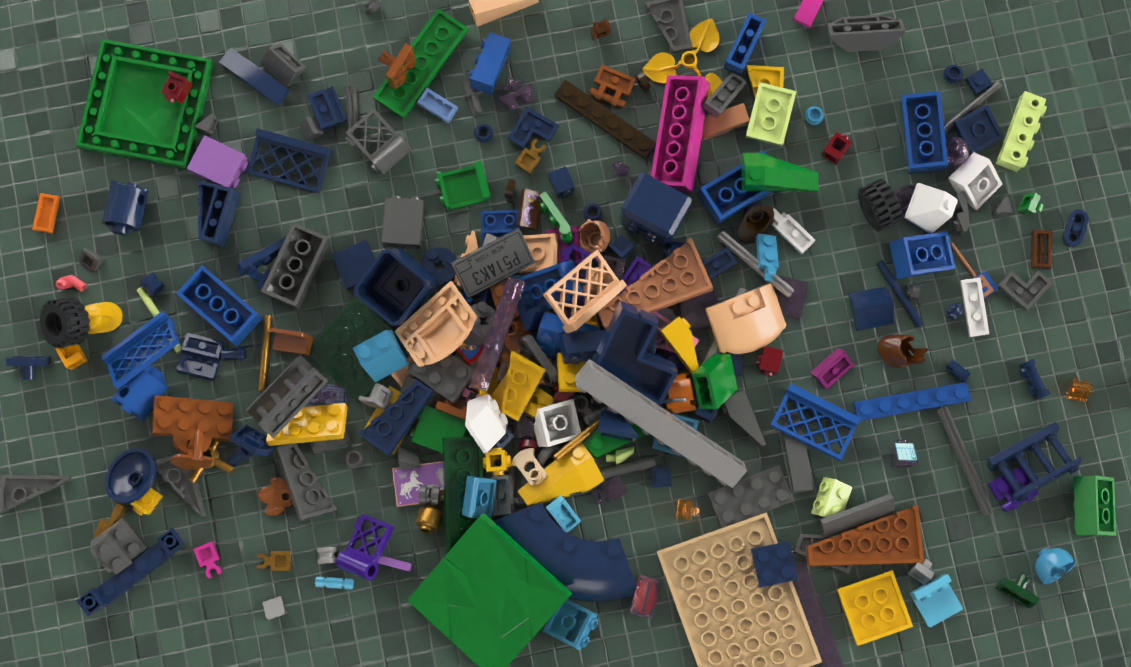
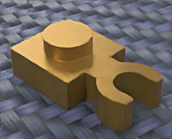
M537 139L532 141L531 149L525 148L514 162L516 166L529 175L541 160L537 155L542 154L546 148L544 144L540 149L535 148L538 142Z
M271 551V557L265 554H258L257 557L264 558L265 562L263 565H257V568L265 569L270 565V571H291L292 551Z

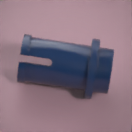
M242 346L232 349L222 348L221 358L222 361H243V359L247 358V351Z
M954 359L945 367V369L959 378L958 381L965 382L971 374L968 372L969 369H964Z

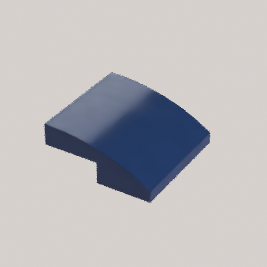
M187 333L181 348L182 354L176 368L177 373L214 381L221 360V350L224 347V341Z

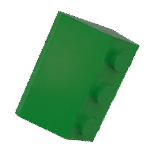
M1096 475L1074 476L1072 488L1074 491L1073 509L1075 511L1074 529L1076 535L1116 536L1114 478Z

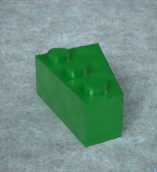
M635 423L630 424L637 433V439L647 435ZM597 429L583 445L595 459H598L632 442L597 435Z

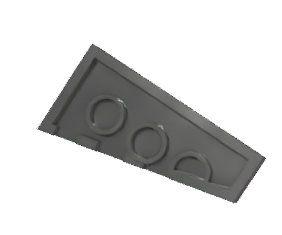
M296 443L277 447L275 450L299 522L336 512L338 509L331 503L328 498L329 495L317 481V476L315 473H312L307 460Z

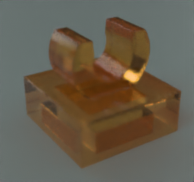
M1075 377L1067 390V398L1086 402L1092 392V384H1088L1087 380L1079 382Z
M679 499L676 519L691 520L692 515L699 516L700 508L693 507V500Z

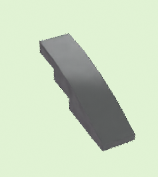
M798 412L789 414L793 424L801 422ZM786 416L779 417L781 426L789 425ZM802 425L794 427L797 434L804 435ZM783 433L786 461L793 493L812 491L813 485L806 444Z

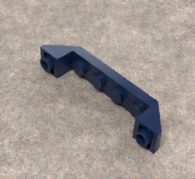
M172 527L157 539L158 542L133 560L129 566L117 575H113L98 588H92L76 601L85 614L90 616L111 604L174 556L185 544L176 530Z

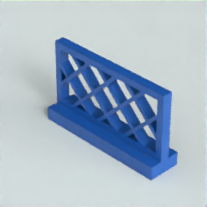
M164 311L157 314L102 355L103 361L108 366L115 388H120L180 343L175 331L176 324Z
M790 384L770 427L841 461L861 418ZM787 399L795 402L797 409L788 411L785 405ZM802 410H811L814 418L805 420ZM798 412L802 421L793 424L789 414ZM786 416L789 425L783 427L777 424L778 418ZM819 419H829L832 426L823 429ZM816 420L819 430L810 433L807 423ZM803 424L807 434L799 435L794 427ZM843 426L850 431L847 436L840 437L837 428ZM833 429L837 439L828 441L825 431ZM821 433L824 443H815L812 435ZM838 442L841 448L840 453L833 452L829 444Z

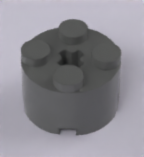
M479 302L471 306L477 315V319L471 332L464 340V343L469 346H483L499 333L500 324L502 323L501 316L485 302Z

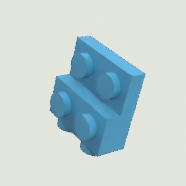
M567 599L547 621L543 632L581 650L589 642L588 634L590 630H594L598 624V614Z

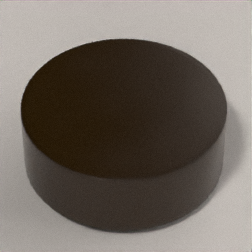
M642 71L635 74L636 81L642 90L645 91L651 87Z
M508 179L504 197L512 198L516 184L515 180Z

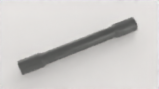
M652 455L599 471L603 479L633 471L656 467Z

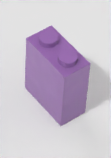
M204 135L187 169L190 173L213 184L236 188L241 172H244L248 166V158L245 154Z

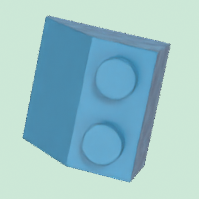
M385 330L353 348L361 366L375 382L409 365L392 330Z

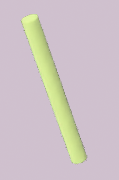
M142 287L138 288V294L152 316L155 317L160 312L146 290ZM179 343L173 348L176 353H180L182 346Z

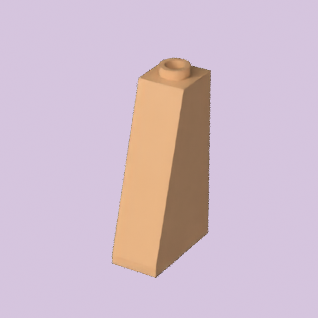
M468 0L470 12L478 27L539 3V0Z

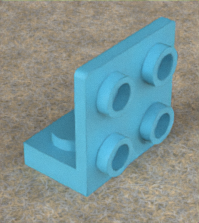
M943 574L909 593L928 627L938 624L963 609L949 585V582L952 580L948 574Z

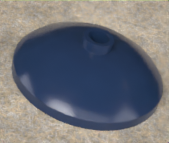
M142 448L129 449L120 454L112 462L106 474L105 489L108 496L121 504L132 503L143 497L151 488L156 477L157 465L153 455Z

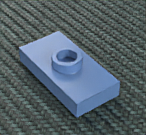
M429 88L425 89L416 102L417 105L449 124L458 110L456 105Z

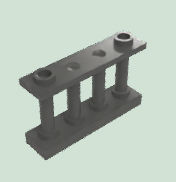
M299 354L246 411L259 422L258 425L274 438L328 381Z

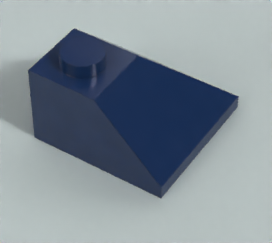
M609 408L601 410L597 435L636 442L637 433L620 413L615 414Z

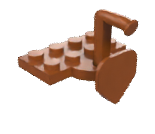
M155 395L152 435L172 436L174 447L181 453L172 456L170 463L184 470L209 467L212 463V458L203 456V453L209 448L211 441L230 442L233 423V403Z

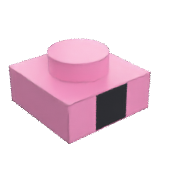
M465 388L462 396L466 397L465 400L468 402L479 397V394L470 388Z

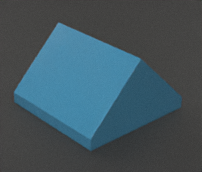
M467 476L462 515L478 518L481 514L485 513L489 518H492L497 479Z

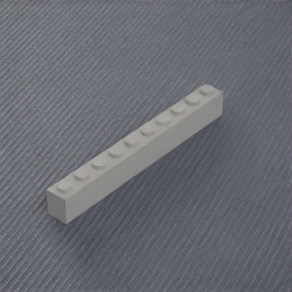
M590 359L575 376L576 387L581 392H588L595 401L600 404L603 402L613 413H620L628 423H635L642 432L647 435H653L660 444H666L671 447L675 454H682L689 463L694 466L697 464L704 473L709 476L712 474L722 485H728L733 488L747 472L743 461Z

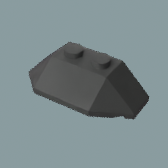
M884 15L842 17L827 24L830 39L846 52L885 50L903 36L906 31L902 19H894Z

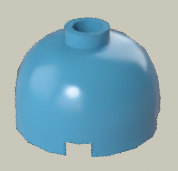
M1046 547L1038 553L1039 557L1035 562V572L1041 582L1047 585L1062 577L1061 574L1064 571L1069 572L1076 562L1066 550L1062 548H1052L1049 550Z

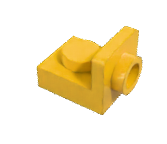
M151 487L143 497L130 503L134 506L132 510L141 516L143 513L150 515L163 495Z

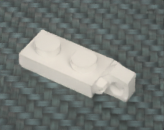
M774 208L772 226L802 255L816 240L789 214L787 215L784 212L780 214Z

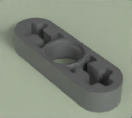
M529 334L518 340L519 347L528 360L546 369L542 380L549 386L558 381V372L534 338Z

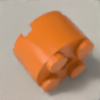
M690 372L677 374L668 391L669 398L666 399L686 398L685 402L666 403L667 409L673 414L696 410L695 405H693L696 403L693 385L690 381Z

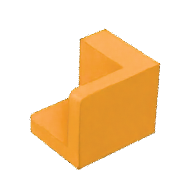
M79 344L55 348L67 369L73 370L88 361Z

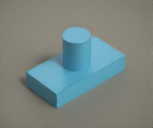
M561 495L546 507L560 527L567 533L581 522Z

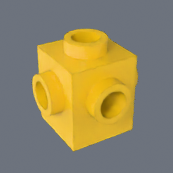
M491 448L490 452L485 453L486 457H483V467L487 469L488 473H492V476H503L504 472H509L508 467H511V456L507 455L505 450H502V448ZM496 460L502 461L500 466H495Z

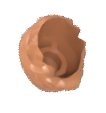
M587 219L586 223L579 229L580 248L590 254L595 250L602 253L610 243L609 228L601 221Z

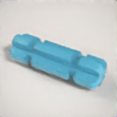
M317 576L315 586L353 589L354 580Z

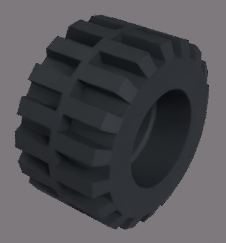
M879 179L858 190V199L862 212L876 231L880 232L902 221L900 203L893 189L886 181Z
M74 297L47 301L40 311L41 317L39 322L41 325L40 329L43 332L42 335L46 338L48 344L51 343L52 347L62 348L78 345L85 341V338L89 335L88 331H90V319H88L89 314L85 310L84 304H81V301Z

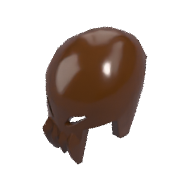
M902 334L884 336L879 340L877 346L878 354L882 361L894 368L922 364L926 360L924 353L929 349L913 348L910 341H913L915 337Z

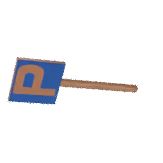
M950 243L974 278H981L984 299L999 289L986 271L976 275L954 243Z

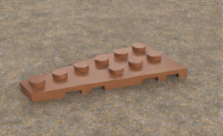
M692 238L688 239L684 245L674 250L666 259L661 260L643 274L639 280L629 285L626 290L615 296L597 312L604 330L607 329L620 301L637 307L638 312L642 309L652 313L713 291V286Z

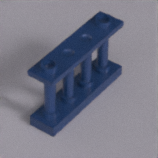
M1056 422L988 459L987 466L990 471L994 469L1000 470L1015 493L1011 498L1012 503L1016 501L1023 502L1029 498V494L1068 472L1073 474L1080 469L1081 457L1072 461L1056 438L1060 429ZM1045 441L1050 442L1065 463V466L1055 470L1041 450L1040 444ZM1028 450L1033 451L1049 474L1038 479L1023 457L1025 452ZM1012 459L1017 461L1032 484L1022 489L1006 466L1007 462Z

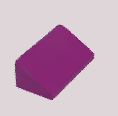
M837 348L810 373L827 390L854 364L845 351Z

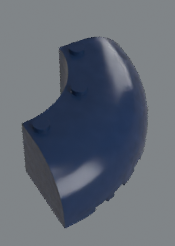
M542 503L494 521L572 592L569 597L570 599L607 602L635 596L637 586L619 538L608 541H587L574 537L554 523Z

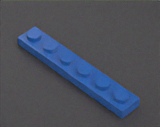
M964 382L854 402L853 406L855 415L861 418L860 421L970 402L971 397L968 383Z

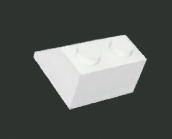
M975 152L948 178L957 193L964 191L967 203L975 210H978L1002 185L990 159Z
M489 393L468 401L465 422L466 428L482 452L487 453L506 433V425L508 424L507 417L504 413L500 412L496 400H492Z
M574 399L537 409L534 431L539 447H549L570 441L581 433Z

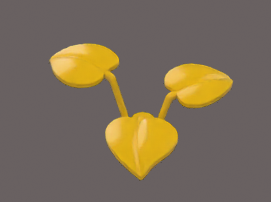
M711 18L700 22L689 33L692 47L697 48L695 51L685 52L682 55V60L677 65H675L674 57L669 53L661 52L654 55L642 68L646 76L657 83L666 84L667 75L677 76L675 69L681 65L687 69H694L697 76H702L696 66L698 63L696 53L700 49L707 53L717 48L720 37L714 20ZM708 73L704 77L710 84L708 98L722 84L720 77L714 73Z

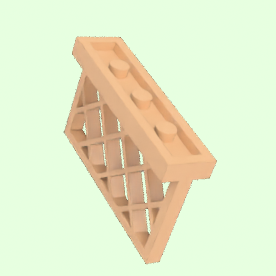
M595 250L543 295L563 322L564 326L562 328L564 331L570 333L580 328L627 285L623 280H618L599 251ZM594 257L599 262V269L591 268ZM580 269L586 270V280L578 278ZM591 271L598 272V282L590 281ZM603 274H607L611 279L609 284L602 283ZM567 280L574 281L573 291L565 289ZM578 282L586 283L585 293L578 292ZM590 284L597 286L596 295L590 294ZM554 291L561 292L560 302L555 301L551 296ZM565 293L573 294L572 304L565 303ZM577 295L585 297L583 306L577 305ZM564 307L572 308L570 318H567L564 314Z

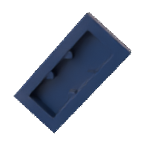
M11 356L6 358V366H23V380L35 379V366L51 364V356Z

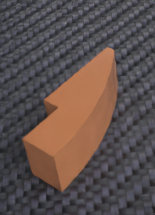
M744 103L725 109L718 118L713 114L705 117L701 141L748 125L750 119Z

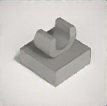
M927 559L922 564L917 562L910 568L907 574L924 585L934 575V572L929 570L932 563Z

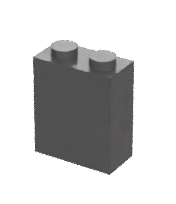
M396 195L385 198L381 241L383 246L421 249L425 203L421 198L409 197V199H402L401 196Z

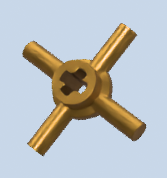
M213 440L209 448L203 453V456L210 454L212 463L209 467L204 468L217 466L231 474L234 467L219 459L217 448L221 441ZM204 468L195 469L188 480L195 484Z

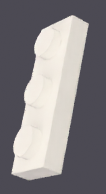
M981 278L961 280L960 285L969 337L989 335Z

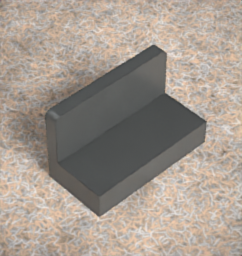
M281 43L269 47L261 61V65L286 88L291 85L295 76L304 73L306 66Z

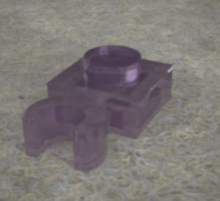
M618 475L603 483V490H594L591 495H601V500L596 502L597 505H600L606 497L611 502L628 492Z

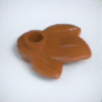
M521 318L516 321H505L500 327V334L505 338V346L510 352L514 351L519 354L521 348L519 347L518 340L526 334L533 337L529 331L525 332ZM510 328L513 332L507 333L506 329Z
M271 477L270 487L262 488L257 493L258 498L268 504L265 515H279L284 511L285 507L293 505L287 484L281 478ZM286 493L289 494L287 501L283 500V495Z

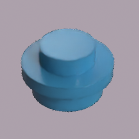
M816 106L808 108L805 112V120L811 125L820 124L824 118L822 109Z

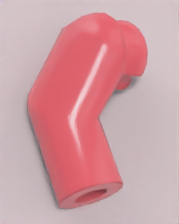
M73 275L61 277L56 281V287L60 290L74 287L82 292L87 285Z

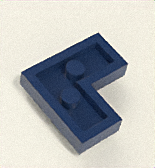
M526 107L507 139L523 149L533 134L550 143L559 125Z

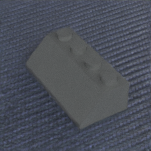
M293 222L261 292L283 304L300 310L329 248L330 239Z

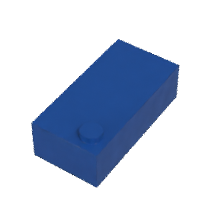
M940 91L902 95L900 104L908 174L946 170L948 158Z
M742 164L701 187L697 194L715 223L719 225L743 211L748 205L760 201L775 191H742Z
M203 265L176 293L237 347L263 319Z

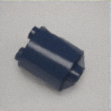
M111 181L102 223L112 233L127 236L129 232L140 231L149 190L138 188V184L127 182L126 185H123L120 182Z

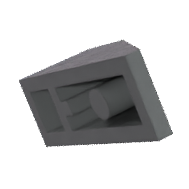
M745 390L731 395L720 406L723 415L727 414L728 419L760 448L765 446V440Z

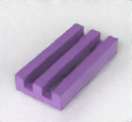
M381 556L378 561L379 564L406 571H412L413 567L412 563Z

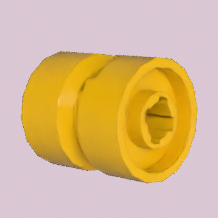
M537 387L524 413L535 420L538 408L552 405L556 400Z

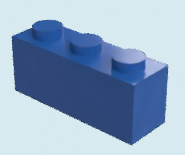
M752 13L748 14L726 60L724 69L730 72L733 71L739 76L742 75L765 26V19Z
M491 32L487 39L484 38L481 45L482 53H478L475 60V70L471 69L468 80H471L470 88L492 95L510 51L511 39Z

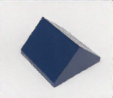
M886 287L848 294L856 331L894 324V302Z

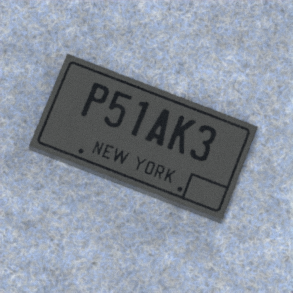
M517 228L450 264L466 297L469 298L534 264L535 261L520 229Z

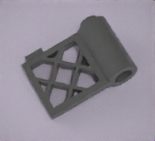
M374 108L345 132L347 135L345 139L352 147L356 145L372 162L371 168L377 175L379 173L384 175L411 151L408 144ZM372 115H375L379 120L378 127L367 126L368 119ZM356 129H365L364 139H356L352 133ZM367 129L378 130V140H368ZM380 130L389 131L393 136L388 141L380 140ZM366 143H377V150L372 155L366 150Z

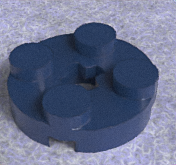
M442 247L429 249L423 256L421 265L437 277V286L446 285L455 279L456 274L450 263L457 260L456 255L449 249ZM442 262V264L445 266V269L437 271V268L434 266L435 264Z

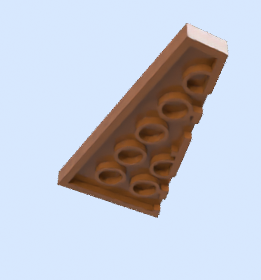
M918 505L807 546V566L924 563Z

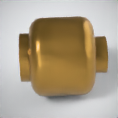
M428 504L419 509L416 518V525L419 527V531L433 534L440 529L443 513L439 510V506Z

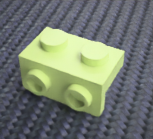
M824 477L819 486L811 513L826 518L844 511L852 487L836 479Z

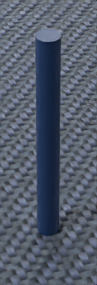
M881 260L876 263L917 328L923 325L922 319L884 261Z

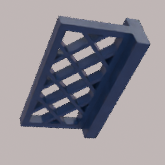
M257 128L256 140L247 173L320 193L328 161L333 150ZM260 141L267 143L270 151L261 155L258 149ZM283 147L286 149L288 156L279 160L275 151ZM301 152L307 160L297 165L293 156ZM273 153L277 162L268 166L264 157ZM317 157L324 159L322 167L315 170L311 161ZM291 158L295 167L286 172L282 162ZM261 159L265 169L260 172L253 171L254 163ZM309 163L313 172L304 177L300 167ZM279 164L283 174L275 177L270 169ZM297 169L301 179L293 182L288 174ZM314 174L318 179L316 188L309 186L306 181L307 178Z

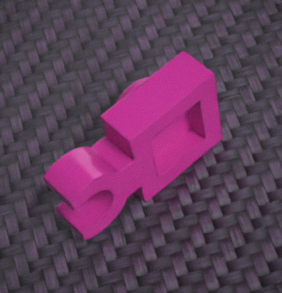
M213 541L193 549L200 567H207L205 573L209 579L212 578V569H216L219 575L222 574L221 568L215 564L220 558Z

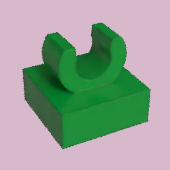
M1037 193L1024 194L1017 211L1022 214L1036 213V211L1041 213L1044 207L1043 204L1039 203L1041 196Z

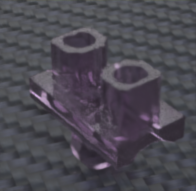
M510 77L508 78L509 84L503 86L505 92L510 89L512 91L499 97L500 102L504 103L506 108L511 111L518 107L515 97L521 95L524 104L533 101L532 89L534 88L532 84H526L517 89L516 87L522 84L521 80L513 81Z

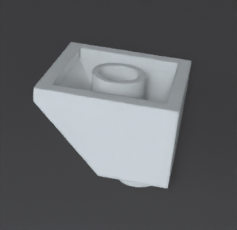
M917 183L904 218L928 234H932L952 217L958 200L945 191Z

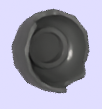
M556 444L544 447L538 455V461L543 469L555 461L553 455L563 448L561 445Z

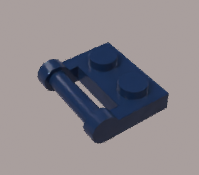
M1031 359L1019 365V373L1029 386L1027 389L1030 396L1034 397L1036 401L1050 395V392L1045 388L1035 367V360Z

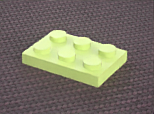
M760 82L745 138L782 147L797 91Z

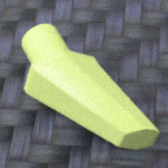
M634 446L616 450V454H606V462H616V465L620 464L634 454Z

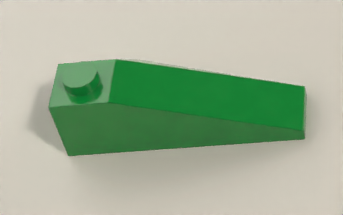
M742 153V191H819L818 172L762 153Z

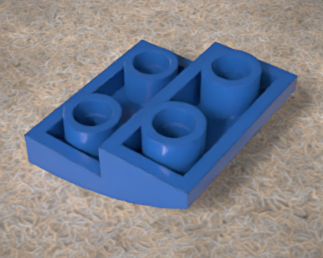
M519 210L481 211V247L483 246L486 234L501 237L519 228L517 226Z

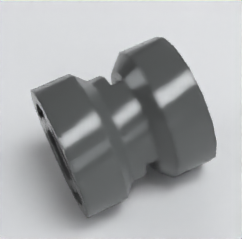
M420 485L419 504L431 503L432 505L439 506L440 486H433L431 488L427 487V485Z

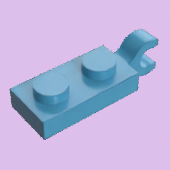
M757 234L758 269H764V280L772 282V276H776V271L779 268L776 236Z

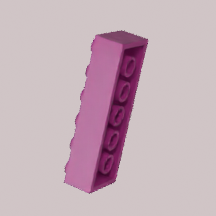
M667 75L651 176L679 192L693 193L706 109L702 106L708 99L710 86L703 76Z

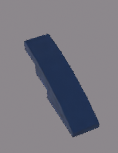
M231 48L219 61L223 67L234 73L239 79L250 85L253 90L277 106L290 92L262 69Z

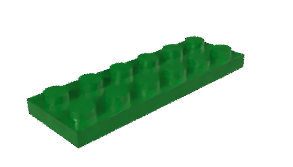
M438 8L410 45L413 48L416 63L413 69L408 70L403 85L398 86L395 90L389 86L386 78L374 94L373 99L402 119H405L425 89L430 85L469 32V28Z

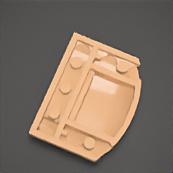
M450 281L394 332L419 367H423L424 365L434 364L454 352L471 332L477 315L454 283Z
M771 283L705 308L721 353L744 354L756 351L775 340L786 327L774 287Z

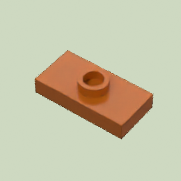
M40 193L32 227L33 231L53 234L61 197Z

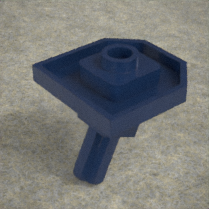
M246 424L230 437V441L239 446L237 451L227 458L228 464L235 467L253 454L268 456L274 451L276 445L269 446L266 442L267 435Z

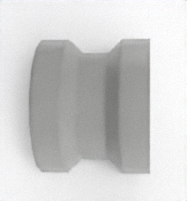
M317 548V553L319 554L318 564L336 563L335 552L337 548Z

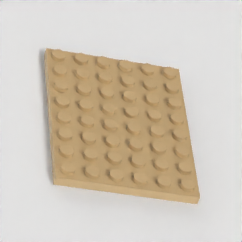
M767 512L656 552L697 667H810L822 662L793 582L790 581L761 588L758 586L750 549L778 543Z

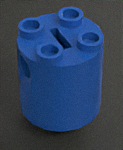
M151 365L122 385L111 400L129 414L135 412L134 416L143 422L153 409L155 395L163 396L169 387L165 384L164 374Z

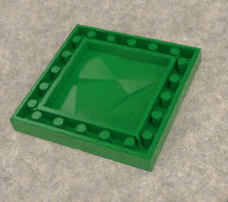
M101 39L76 147L80 150L188 170L187 167L193 157L198 130L195 126L201 122L214 62L208 58ZM170 71L186 78L193 84L183 104L176 101L173 104L165 100V95L161 93L169 78L168 73Z
M483 513L407 601L479 667H507L570 597L572 592Z

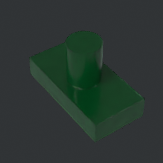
M1019 574L1015 583L1007 578H1003L995 587L998 591L1029 609L1037 605L1039 597L1026 590L1030 578L1023 574Z

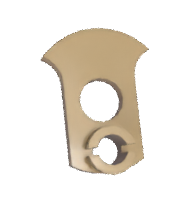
M534 448L520 451L511 463V467L518 468L531 486L538 485L547 476V473L534 456ZM528 463H534L535 468L526 472L525 466Z

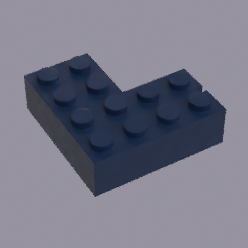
M620 301L592 361L661 406L678 371L675 363L646 352L647 346L659 324L657 316L642 309L638 312L637 307Z

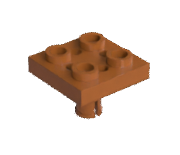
M406 43L397 58L385 50L381 53L383 55H380L378 58L379 62L390 67L386 77L389 86L395 90L398 86L403 85L408 70H412L416 63L413 48Z

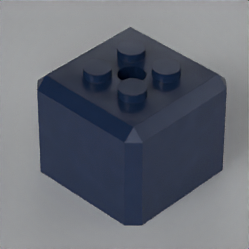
M641 172L621 207V225L627 227L633 234L645 237L644 239L652 244L656 243L661 247L669 246L690 209L692 199L652 176Z
M402 248L387 249L381 251L354 287V295L391 326L400 325L421 308L437 287L438 279ZM400 280H404L407 284L404 291L398 288Z

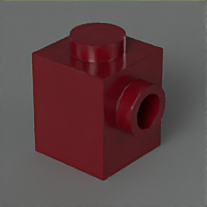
M764 346L762 353L757 355L755 364L758 365L757 371H761L762 375L768 377L777 375L784 350Z

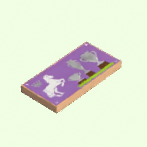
M443 461L420 464V468L401 470L400 467L392 468L397 507L419 504L420 485H427V487L431 488L433 486H440L439 501H444Z

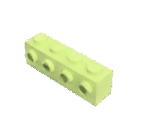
M1026 91L1020 96L998 155L997 165L1015 172L1025 167L1028 161V157H1026L1027 151H1030L1034 144L1032 137L1040 128L1039 118L1040 116L1043 117L1047 108L1044 105L1046 102L1045 98Z

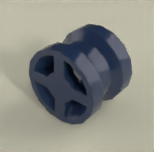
M155 273L149 274L140 282V286L147 290L149 297L158 294L164 288L163 282L158 281Z

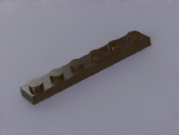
M564 80L554 93V96L645 160L656 146V142L567 80Z

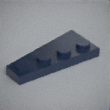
M417 380L399 396V399L392 405L390 404L380 416L374 418L370 422L371 424L362 429L358 434L390 456L434 394V391Z

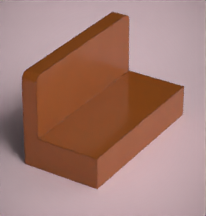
M277 328L269 329V332L276 334L273 350L309 356L313 337L302 332Z

